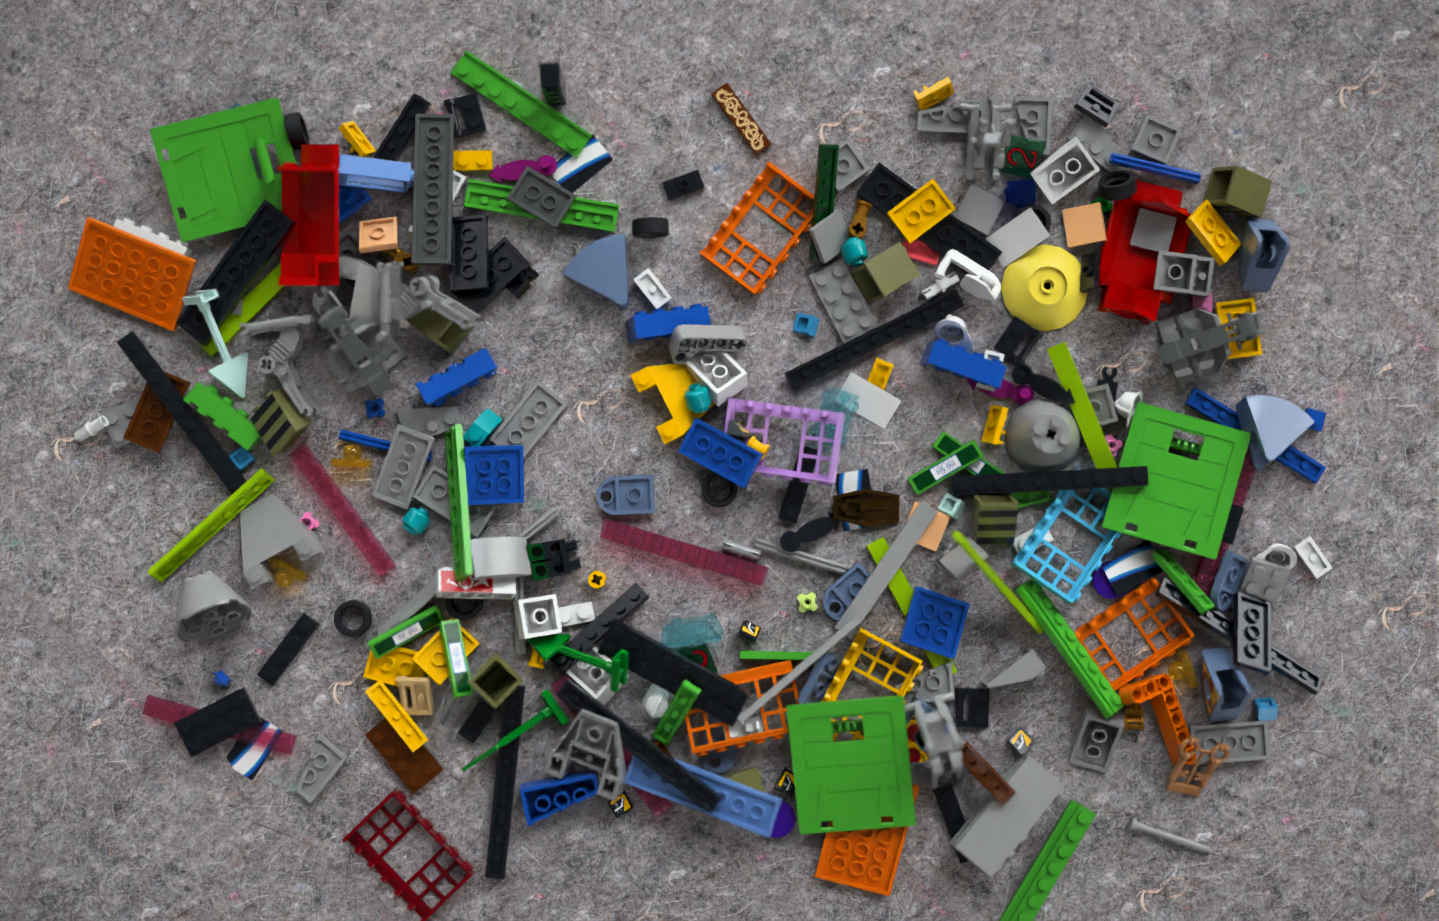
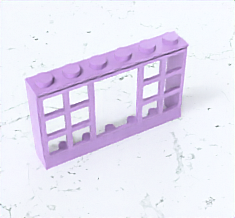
M729 398L724 430L726 434L729 420L734 421L735 411L749 413L747 427L745 428L749 432L764 433V445H767L770 416L803 420L797 471L764 467V458L760 460V465L757 466L753 475H755V472H761L763 477L773 478L775 474L781 475V479L792 480L793 477L800 478L799 482L805 483L817 480L819 485L830 486V482H836L845 413ZM753 414L766 415L764 430L751 428ZM808 421L821 423L819 437L806 435ZM825 424L836 425L834 439L824 438ZM745 438L744 444L747 445L750 438ZM805 439L819 441L817 455L803 454ZM823 442L834 443L832 457L821 456ZM803 457L816 459L815 473L801 472ZM821 460L831 461L829 476L819 474Z

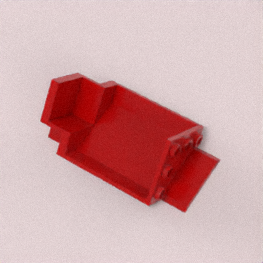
M301 144V167L293 162H282L283 166H278V170L282 171V212L296 222L282 242L281 277H278L279 285L339 286V144Z
M1135 179L1137 191L1134 195L1123 200L1114 201L1106 230L1107 241L1103 242L1101 249L1099 287L1103 288L1097 311L1115 313L1119 317L1130 320L1137 319L1142 323L1149 324L1150 321H1156L1160 303H1172L1174 293L1153 289L1158 253L1129 246L1138 210L1143 208L1177 217L1168 252L1184 254L1191 231L1185 221L1191 214L1188 213L1187 209L1180 207L1184 194L1182 191Z

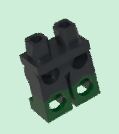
M565 539L526 545L529 562L543 559L549 560L530 564L533 581L572 573L571 571L581 568L579 558L569 559L568 552L578 550L576 540L565 541Z

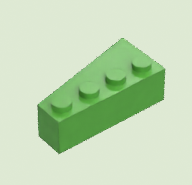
M198 382L183 400L188 404L197 405V411L207 418L211 417L214 425L223 431H228L226 434L247 451H252L262 438L252 421L248 418L249 414L241 408L238 410L234 407L235 402L229 397L221 396L219 394L220 390L215 385L210 384L209 386L208 384Z

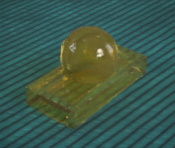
M349 444L343 450L344 459L331 458V465L371 468L373 467V460L360 459L362 455L360 447L355 444Z
M277 557L271 558L269 565L279 570L276 573L275 581L280 587L291 586L294 578L301 582H306L309 578V574Z
M1183 648L1177 649L1176 654L1179 661L1170 664L1168 668L1170 677L1174 680L1185 678L1187 687H1197L1198 683L1187 650Z

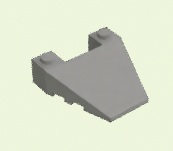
M347 256L340 257L339 277L356 280L350 315L346 316L347 321L354 316L357 317L350 324L353 330L362 325L380 322L378 293L380 272L362 259ZM401 282V295H403L407 288H410V286ZM405 319L400 320V329L409 328V322ZM338 328L335 329L337 333L340 332Z
M274 493L240 512L243 573L252 589L261 588L276 579L267 561L286 550L295 547L302 562L310 561L326 552L318 536L300 518L295 516L291 509Z
M582 709L556 747L549 754L544 772L562 779L570 772L573 761L602 773L597 794L615 801L623 792L624 781L627 775L619 725L614 721Z

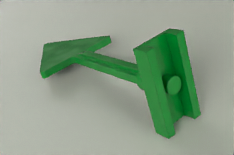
M552 634L526 639L544 661H548L556 652L605 670L606 673L611 674L610 691L619 692V683L623 685L627 683L628 651L621 649L612 659V662H606L563 646L570 640V634Z
M546 689L540 693L546 704L540 710V713L500 739L496 745L461 768L462 771H466L498 748L507 745L545 718L547 720L553 715L561 725L569 721L549 690Z

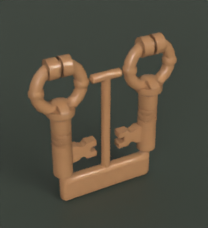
M1189 736L1179 744L1178 751L1180 757L1169 775L1170 780L1165 789L1167 791L1198 796L1202 788L1208 784L1216 767L1229 757V746L1218 743L1211 750L1201 749L1198 738ZM1186 744L1195 745L1191 752L1183 751ZM1217 750L1225 752L1223 757L1219 759L1213 757ZM1198 751L1201 752L1190 774L1188 770H1182L1184 764L1191 756L1195 755ZM1207 753L1209 754L1210 763L1206 771L1202 774L1195 772L1204 754ZM1182 776L1187 779L1183 783L1176 781L1177 777ZM1192 776L1194 780H1200L1199 786L1188 784Z

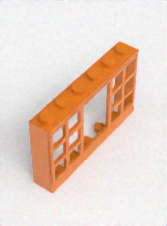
M768 161L766 168L757 176L754 184L745 192L742 200L733 208L727 220H724L717 233L711 237L705 249L700 251V256L753 296L757 293L761 294L767 286L764 284L768 278L772 279L778 272V269H776L780 262L784 264L789 257L787 252L790 248L793 247L795 249L801 241L799 236L802 232L807 233L811 228L812 224L810 222L813 219V209L807 216L796 207L804 197L814 203L815 195ZM775 175L787 183L779 194L768 187V184ZM790 186L801 194L794 205L782 197ZM764 190L776 197L768 209L757 201ZM779 200L790 208L783 219L771 212ZM753 204L794 233L775 260H772L734 231ZM793 211L805 219L797 230L786 223ZM731 234L742 242L735 253L723 246ZM745 245L757 253L749 264L738 257V254ZM720 249L731 256L725 266L713 259ZM759 256L771 263L764 275L752 267ZM734 260L746 267L739 277L728 270ZM749 270L761 278L754 288L742 280Z
M1155 578L1148 579L1074 631L1082 646L1086 648L1092 660L1098 665L1099 670L1109 681L1114 691L1117 689L1120 691V689L1129 685L1128 682L1133 678L1136 680L1145 674L1143 671L1149 667L1152 669L1160 664L1159 660L1172 656L1176 653L1175 649L1179 646L1184 647L1192 642L1191 638L1195 636L1178 610L1162 600L1163 602L1154 609L1149 607L1144 598L1157 591L1159 583ZM1141 601L1148 613L1136 620L1129 608ZM1166 606L1173 615V618L1162 625L1154 613ZM1125 611L1154 652L1127 672L1098 632L1100 628ZM1151 616L1158 628L1147 635L1140 623ZM1177 621L1184 632L1172 640L1165 628ZM1162 631L1169 643L1157 650L1150 638ZM1094 633L1102 645L1090 652L1083 640ZM1105 648L1112 660L1100 667L1093 655ZM1115 663L1123 675L1111 682L1104 673V670Z
M791 660L720 676L736 685L754 681L759 699L764 694L760 693L758 680L772 677L773 685L777 684L776 676L788 674L793 668ZM796 681L792 682L791 688L783 689L776 695L778 710L765 712L764 707L760 709L764 732L731 739L728 724L719 722L709 725L706 712L699 708L690 710L685 717L692 754H697V757L709 755L708 751L716 750V753L727 751L729 746H735V749L746 747L747 742L753 741L754 744H760L765 742V738L772 737L773 740L784 738V734H788L789 729L784 716V712H787V710L782 707L780 694L794 691L796 704H801L797 701L799 694ZM702 712L705 726L691 729L689 714ZM780 713L783 727L769 730L766 716ZM724 726L727 740L713 743L710 729ZM706 730L709 744L695 747L693 732Z

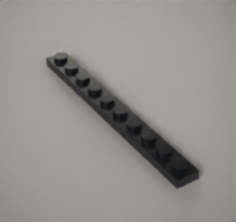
M954 289L784 374L792 390H795L963 307L964 304L957 289Z
M131 331L118 340L116 343L231 494H233L247 481L191 406L183 400L182 394L135 332Z
M1147 466L952 476L953 496L1149 485Z
M1165 577L1160 580L1155 593L1157 597L1233 644L1234 621L1214 608L1201 614L1175 583ZM1271 645V668L1313 695L1319 693L1323 677Z
M570 679L565 681L556 696L578 713L584 709L618 723L622 746L711 814L723 798V796Z
M518 685L504 699L500 739L522 724L526 686ZM520 736L507 745L500 747L498 752L485 878L505 879Z

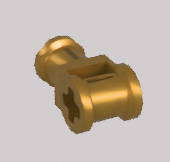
M856 200L855 204L857 206L848 232L850 238L858 237L862 239L866 232L867 216L869 209L872 208V204ZM856 227H860L859 234H855L854 229Z
M399 247L397 249L382 250L381 252L383 255L391 257L397 263L403 262V270L409 273L416 272L420 265L413 264L409 266L406 262L408 260L412 262V255Z
M1135 703V708H1133V704H1127L1124 714V731H1128V729L1144 731L1143 709H1141V703Z

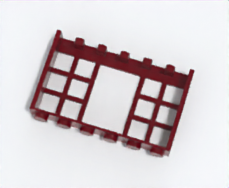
M394 789L342 841L345 843L348 840L355 847L354 852L358 856L361 854L369 862L367 866L370 869L375 868L380 873L382 882L385 884L388 882L395 889L394 894L398 898L401 896L408 903V909L410 911L415 910L422 917L420 921H426L474 874V867L468 860L464 861L459 856L460 852L454 846L451 847L446 842L447 838L441 832L437 833L433 829V823L427 818L424 819L419 814L420 810L414 804L410 805L408 803L406 795L401 790L397 791ZM393 796L403 806L394 816L383 806ZM379 809L390 818L381 828L370 819ZM405 809L416 819L406 829L396 819ZM366 822L377 831L368 841L357 832ZM392 822L402 831L393 842L383 832ZM419 822L442 848L405 882L382 857ZM379 835L389 844L380 855L370 845ZM444 851L455 860L446 870L435 860ZM431 863L441 872L433 882L422 873ZM457 863L467 873L458 883L448 874ZM418 876L428 885L420 895L409 886ZM444 876L454 885L445 896L435 887ZM431 889L441 898L432 909L421 899Z

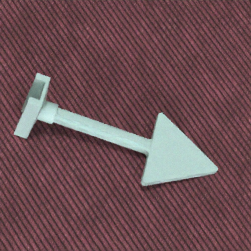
M199 290L194 292L196 296L183 297L184 305L197 304L223 361L222 364L208 370V373L240 398H244L248 353L244 352L232 359L229 355L208 302L219 296L217 290Z

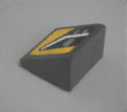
M729 420L728 435L751 439L753 435L737 421Z
M1021 727L1007 739L1021 755L1034 741Z

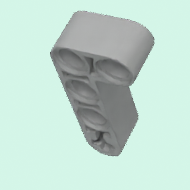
M679 325L672 332L668 349L673 362L679 365L688 361L692 351H742L748 346V341L740 326Z

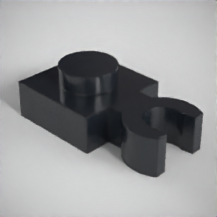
M529 266L506 289L519 299L532 286L530 282L537 279L539 274Z
M1103 367L1101 370L1103 380L1099 379L1097 386L1108 383L1113 401H1115L1118 382H1113V378L1117 375V369L1114 368L1112 374L1108 375L1106 373L1107 367Z

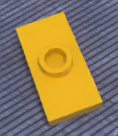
M876 357L867 381L884 390L894 364Z

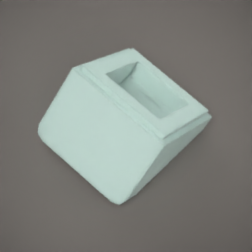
M946 492L937 509L958 520L966 503Z

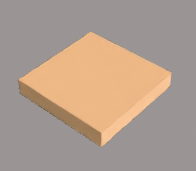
M1100 202L1062 210L1068 248L1107 241Z
M397 216L359 221L360 253L398 248Z
M914 502L907 521L920 503ZM938 511L916 544L936 552L950 516Z

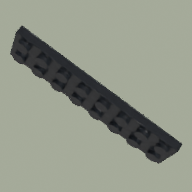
M878 162L856 192V195L871 203L874 208L888 217L887 212L917 191V189ZM951 214L917 238L943 258L949 250H956L988 271L1002 253L1001 250ZM953 264V265L956 266L958 269H960L961 271H963L965 274H969V273L966 272L965 270H963V269H961L960 267H958L957 265Z
M266 199L200 288V290H217L219 296L208 302L218 329L224 324L296 224V222ZM197 304L188 305L176 323L203 346H208L213 337L204 316L199 311Z
M616 618L612 620L597 652L612 660L621 649L628 651V670L676 695L684 680H687L701 690L693 706L732 727L751 693Z

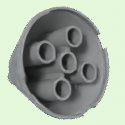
M1046 398L1033 399L1018 407L1011 415L1005 434L1006 446L1012 459L1023 469L1029 472L1061 471L1069 466L1078 455L1082 443V433L1072 410L1066 405L1060 406L1062 402H1055Z
M205 571L199 576L189 577L182 581L183 586L181 588L174 628L175 636L180 642L190 644V641H198L199 644L217 641L237 632L243 627L242 623L246 619L247 621L251 619L252 609L249 603L218 575L213 574L212 571Z

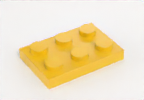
M931 179L887 212V215L907 242L911 244L955 211L956 208L936 181Z
M1207 199L1201 202L1185 221L1219 266L1225 264L1242 244Z
M1254 298L1214 304L1215 312L1219 316L1221 325L1229 322L1227 318L1228 312L1231 314L1232 319L1238 318V315L1246 312H1256ZM1230 326L1231 329H1229V330H1228L1227 327H1226V331L1228 332V331L1234 330V329H1233V326ZM1232 333V334H1229V335H1228V336H1229V339L1231 338L1230 335H1233L1234 337H1236L1235 333ZM1260 335L1248 341H1240L1242 349H1238L1236 341L1228 343L1231 351L1228 359L1262 355Z
M460 625L466 657H468L480 643ZM440 630L411 659L438 686L449 677Z
M400 646L378 659L375 658L370 649L363 677L375 681L381 680L383 683L397 686L396 677H424L425 672L411 660L418 651Z

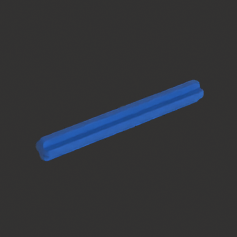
M1112 153L1109 159L1110 164L1194 184L1199 183L1201 174L1117 153Z
M341 430L339 433L340 440L387 452L391 444L390 441L346 430ZM432 452L429 453L428 462L431 461Z

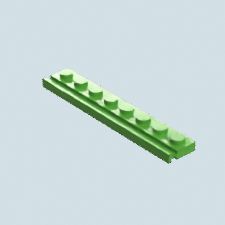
M467 50L450 72L457 79L576 159L592 137V134Z
M468 179L464 207L540 220L507 200L513 186ZM576 197L560 224L615 233L619 204Z
M454 424V427L445 432L455 581H464L470 575H473L463 429L462 424Z
M1030 579L1015 589L1106 719L1125 706L1120 696L1116 694L1109 681L1099 670L1098 665L1087 653L1086 648L1082 646L1074 631L1070 629L1064 617L1058 612L1052 600L1046 595L1042 586Z
M1070 799L998 921L1034 920L1096 816L1094 812Z

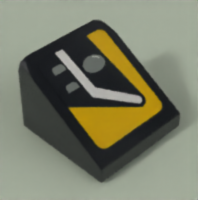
M744 620L738 633L756 642L761 628Z
M784 768L775 782V786L790 796L795 791L793 772Z
M623 791L615 801L610 799L607 801L616 818L634 808L626 791Z

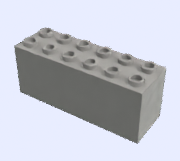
M1020 754L1002 776L1017 793L1003 806L988 793L948 843L982 873L991 878L993 875L999 874L1004 861L1012 858L1015 853L1013 850L1016 846L1024 843L1028 831L1036 828L1041 815L1047 814L1051 809L1050 804L1053 800L1059 799L1064 792L1062 789L1065 786L1029 755Z

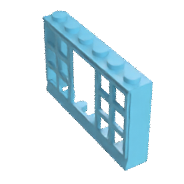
M1107 488L1092 489L1086 500L1074 493L1075 490H1059L1010 565L1056 595L1066 604L1076 602L1082 594L1080 592L1082 587H1086L1091 581L1092 577L1090 575L1093 570L1096 571L1101 566L1103 555H1107L1112 549L1113 545L1111 543L1113 540L1118 539L1122 534L1109 530L1105 536L1094 528L1099 519L1105 516L1104 512L1107 509L1111 491ZM1095 492L1108 499L1101 510L1089 503ZM1071 496L1082 503L1076 515L1064 507ZM1086 506L1098 514L1091 525L1079 518ZM1061 511L1103 539L1085 567L1043 539ZM1040 542L1052 549L1045 561L1033 554ZM1055 553L1067 560L1060 572L1048 564ZM1030 557L1042 564L1037 574L1025 566ZM1070 563L1082 570L1075 582L1064 575ZM1045 568H1048L1057 575L1052 584L1040 577ZM1061 578L1072 585L1067 595L1055 587Z

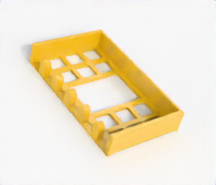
M859 628L821 702L837 701L836 699L852 669L897 693L896 696L902 695L904 697L906 692H911L915 684L912 682L915 675H920L924 667L921 665L923 661L863 628ZM869 637L882 644L876 656L863 650ZM885 646L898 652L892 665L879 659ZM860 654L873 659L867 673L854 666ZM901 655L914 661L908 674L895 667ZM877 662L889 668L883 681L870 675ZM893 671L906 677L899 690L887 684ZM861 731L849 732L854 735L852 740H857V738L864 740V736L860 734ZM834 733L833 742H835L839 733Z

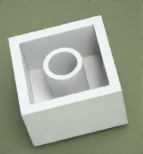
M556 594L513 602L519 640L562 633Z

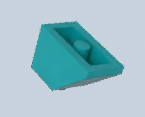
M487 408L472 423L463 435V439L473 446H483L503 419Z

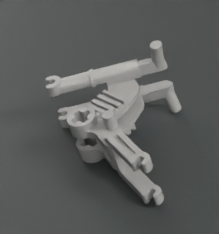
M959 103L960 111L970 112L965 180H973L974 168H983L984 156H991V180L999 181V169L1004 167V151H1001V148L1010 146V137L1014 125V120L1007 119L1002 134L1000 113L1012 112V104L992 105L991 124L987 128V119H980L978 125L979 104Z
M392 261L390 263L377 264V270L380 272L378 291L380 333L376 335L377 341L390 338V334L392 337H406L408 331L400 329V320L410 319L427 308L437 311L457 323L462 329H469L472 325L480 327L484 324L483 321L477 322V319L481 317L480 314L473 312L456 300L439 291L440 282L437 277H416L411 280L410 288H407L403 295H401V270L404 268V263Z
M308 314L271 320L268 318L265 321L239 324V327L246 328L245 331L240 332L241 335H259L260 333L271 331L280 332L279 339L268 350L270 354L259 359L258 368L263 373H272L278 377L301 414L305 413L307 409L306 415L312 416L314 409H316L315 415L319 416L322 413V409L317 405L298 375L300 370L295 367L293 360L300 352L304 339L301 326L318 323L317 320L320 319V316Z
M952 692L933 696L938 711L928 714L924 713L920 700L904 705L905 713L915 711L914 716L919 726L920 734L923 737L927 754L930 759L924 760L923 763L925 768H929V783L932 789L938 787L937 777L954 773L957 782L963 780V763L961 759L963 755L961 750L955 751V749L963 747L962 741L956 731L947 705L943 703L954 700ZM945 725L947 726V729H948V732H949V733H947V734H945V731H944V726H945Z

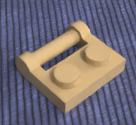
M396 677L401 706L407 714L433 715L434 704L430 677ZM406 686H410L412 706L408 702Z

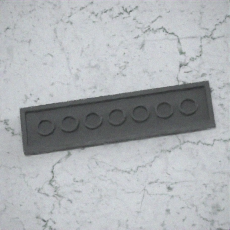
M415 114L413 265L452 264L454 114Z

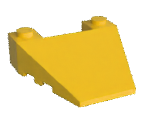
M684 364L648 366L630 375L639 394L655 386L658 387L673 419L656 427L665 445L682 437L690 429L694 419H700L707 412L694 413V411H690L687 407L684 393L689 389L690 385L697 383V381ZM712 400L709 409L715 404Z

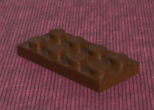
M165 372L185 398L191 382ZM146 383L123 438L161 453L175 419L148 383Z
M385 718L365 734L412 794L416 793L444 770L424 744L412 753Z

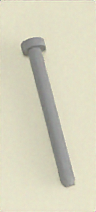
M1132 817L1128 823L1129 831L1134 832L1138 830L1206 854L1211 852L1209 846L1138 823L1136 818Z

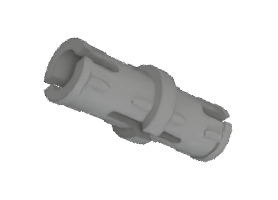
M725 538L723 544L731 547L723 545L722 551L724 550L738 555L737 557L741 558L743 556L758 562L761 550L745 546V543L739 544Z

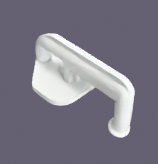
M949 250L939 264L934 276L940 279L945 278V271L952 262L969 273L964 276L959 284L962 289L977 298L995 301L1001 291V284L995 274L960 252ZM986 283H988L989 285L993 286L992 290L989 288V286H988Z

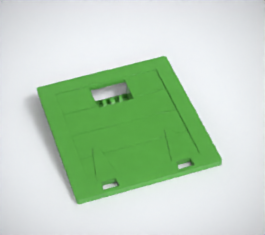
M278 98L150 129L182 242L245 227L265 199L282 211V173L274 174L266 145L274 143L280 166H283L282 162L296 163V159L286 133L284 116ZM252 148H255L263 176L261 179H258L250 151ZM161 149L168 150L170 160L164 161ZM184 207L187 218L181 220L178 208Z
M1138 402L1119 467L1147 466L1149 485L1112 488L1102 527L1213 560L1216 559L1251 434ZM1174 429L1205 437L1203 444L1173 437ZM1172 448L1197 455L1199 459L1197 461L1168 453V450ZM1126 523L1137 525V532L1124 529ZM1185 540L1196 542L1195 549L1183 546Z
M902 695L787 705L800 834L916 825L905 706ZM862 716V719L831 721V718ZM863 731L864 740L833 742L834 733ZM893 816L894 822L881 823V817ZM821 821H832L833 826L821 827Z

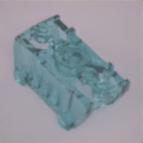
M831 387L822 393L821 398L823 402L820 410L845 413L840 450H842V445L844 446L847 442L846 433L853 414L859 408L858 401L860 396ZM838 391L841 392L840 399L842 402L836 408L834 399ZM850 400L848 408L845 407V403ZM815 422V425L813 424L810 427L811 436H820L821 423ZM825 424V428L830 426L829 430H831L830 435L826 436V438L834 439L836 425ZM823 442L824 444H827V445H830V446L833 447V444H834V443Z
M714 612L707 613L705 616L674 617L670 623L664 625L661 643L669 648H692L707 644L709 641L713 643L718 642L724 633Z

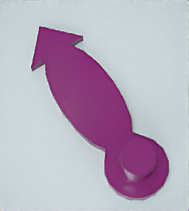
M544 155L536 162L532 160H516L504 164L500 168L498 163L489 176L501 184V179L518 181L526 166L543 176H551L557 170V162L552 156Z
M967 378L966 380L972 390L975 391L977 383L970 381L971 378ZM1004 379L1000 388L995 389V392L977 388L982 393L992 397L1003 399L1012 397L1019 405H1024L1034 398V392L1030 386L1018 385L1015 387Z

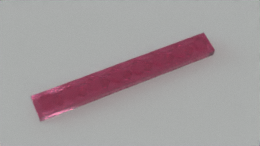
M303 443L289 454L377 574L382 577L396 567L395 562L308 445Z
M148 695L142 714L175 723L200 710V708ZM256 724L230 738L291 755L297 735Z

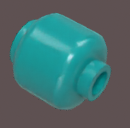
M858 237L845 240L841 246L846 264H852L853 267L863 265V261L868 258L865 242Z
M699 383L690 385L689 389L684 393L688 409L694 411V413L707 411L711 405L708 388L700 386Z
M422 507L419 509L410 508L402 518V523L404 524L402 527L413 536L415 534L421 535L431 523L427 517L429 513Z

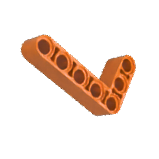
M1168 674L1151 675L1120 689L1119 696L1125 705L1142 703L1148 699L1151 700L1170 760L1176 765L1180 757L1178 751L1179 744L1187 739L1190 734L1170 676ZM1186 744L1183 751L1191 752L1194 746ZM1196 754L1191 756L1184 765L1194 764L1197 758Z

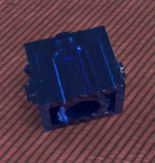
M1034 179L1005 181L1004 195L1008 205L1016 204V208L1026 206L1027 203L1036 202L1037 186H1035Z

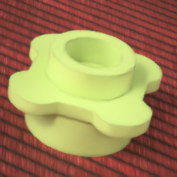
M810 592L806 595L799 594L797 596L800 603V612L804 613L806 610L815 611L817 609L815 593Z

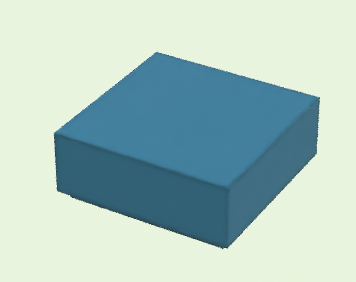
M242 446L229 455V458L239 471H243L256 460L252 453Z

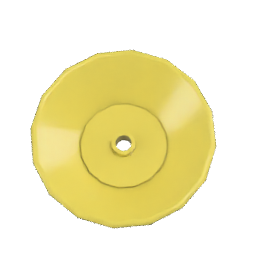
M1046 244L1034 246L1011 262L1005 269L1001 285L1004 305L1012 317H1018L1036 330L1050 331L1063 328L1077 318L1086 304L1088 292H1080L1081 264L1075 256L1061 247ZM1048 283L1050 285V289H1045L1044 284Z

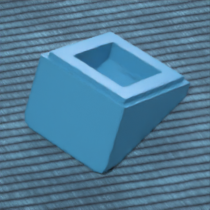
M797 313L792 331L815 337L820 319L815 316Z
M1272 697L1255 698L1253 700L1259 721L1277 720L1278 707Z

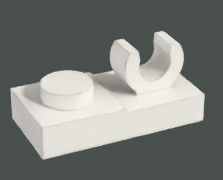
M760 716L749 718L743 724L740 721H736L733 727L728 725L731 739L764 732ZM722 726L725 735V740H727L724 726Z

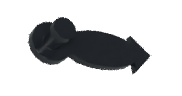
M1018 364L1013 368L1011 374L1015 383L1020 385L1029 384L1042 397L1051 401L1062 402L1060 406L1075 403L1070 388L1066 391L1061 384L1052 378L1041 374H1034L1031 367L1027 364Z
M827 512L829 517L813 519L801 526L797 532L787 531L783 533L780 537V546L787 552H794L800 547L802 542L816 541L826 536L833 528L837 531L841 520L832 518V513Z

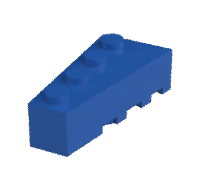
M702 304L690 305L688 309H683V306L673 307L672 311H665L664 308L656 309L650 314H646V311L635 312V315L626 321L629 344L636 343L640 338L649 341L659 338V336L663 338L671 337L674 328L679 325H711L708 306L702 307Z
M942 339L927 343L920 365L927 367V365L932 364L935 366V370L948 373L951 371L956 377L963 379L968 377L971 378L970 381L993 386L992 388L994 389L1000 388L1007 366L1002 365V361L994 358L990 361L984 358L985 355L978 352L968 353L966 348L958 345L954 348L948 345L949 342Z
M483 348L462 360L463 363H455L447 367L444 374L442 372L435 373L430 376L429 382L425 384L422 381L416 383L415 385L426 404L432 407L435 405L437 408L445 404V399L450 396L455 398L463 393L462 390L466 387L473 388L477 386L480 379L484 377L489 379L496 375L495 371L499 368L488 349Z
M589 769L567 774L562 779L550 777L521 783L520 794L527 826L596 795L600 784L598 771Z

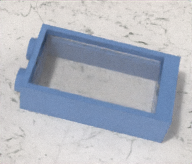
M340 154L339 185L406 194L408 187L412 188L414 170H411V163Z

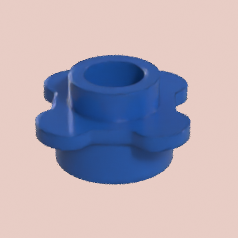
M378 398L377 400H367L365 402L368 418H373L374 416L383 417L385 415L383 399Z
M222 670L217 673L214 672L216 676L213 678L220 687L224 685L227 688V684L231 682L228 676Z

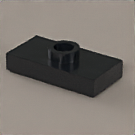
M698 170L662 182L669 201L705 188Z
M1095 251L1082 255L1080 292L1086 293L1099 289L1100 252Z
M480 701L458 731V734L474 744L496 711Z

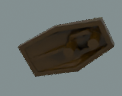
M861 489L833 496L832 518L863 527L899 523L900 495L871 489Z

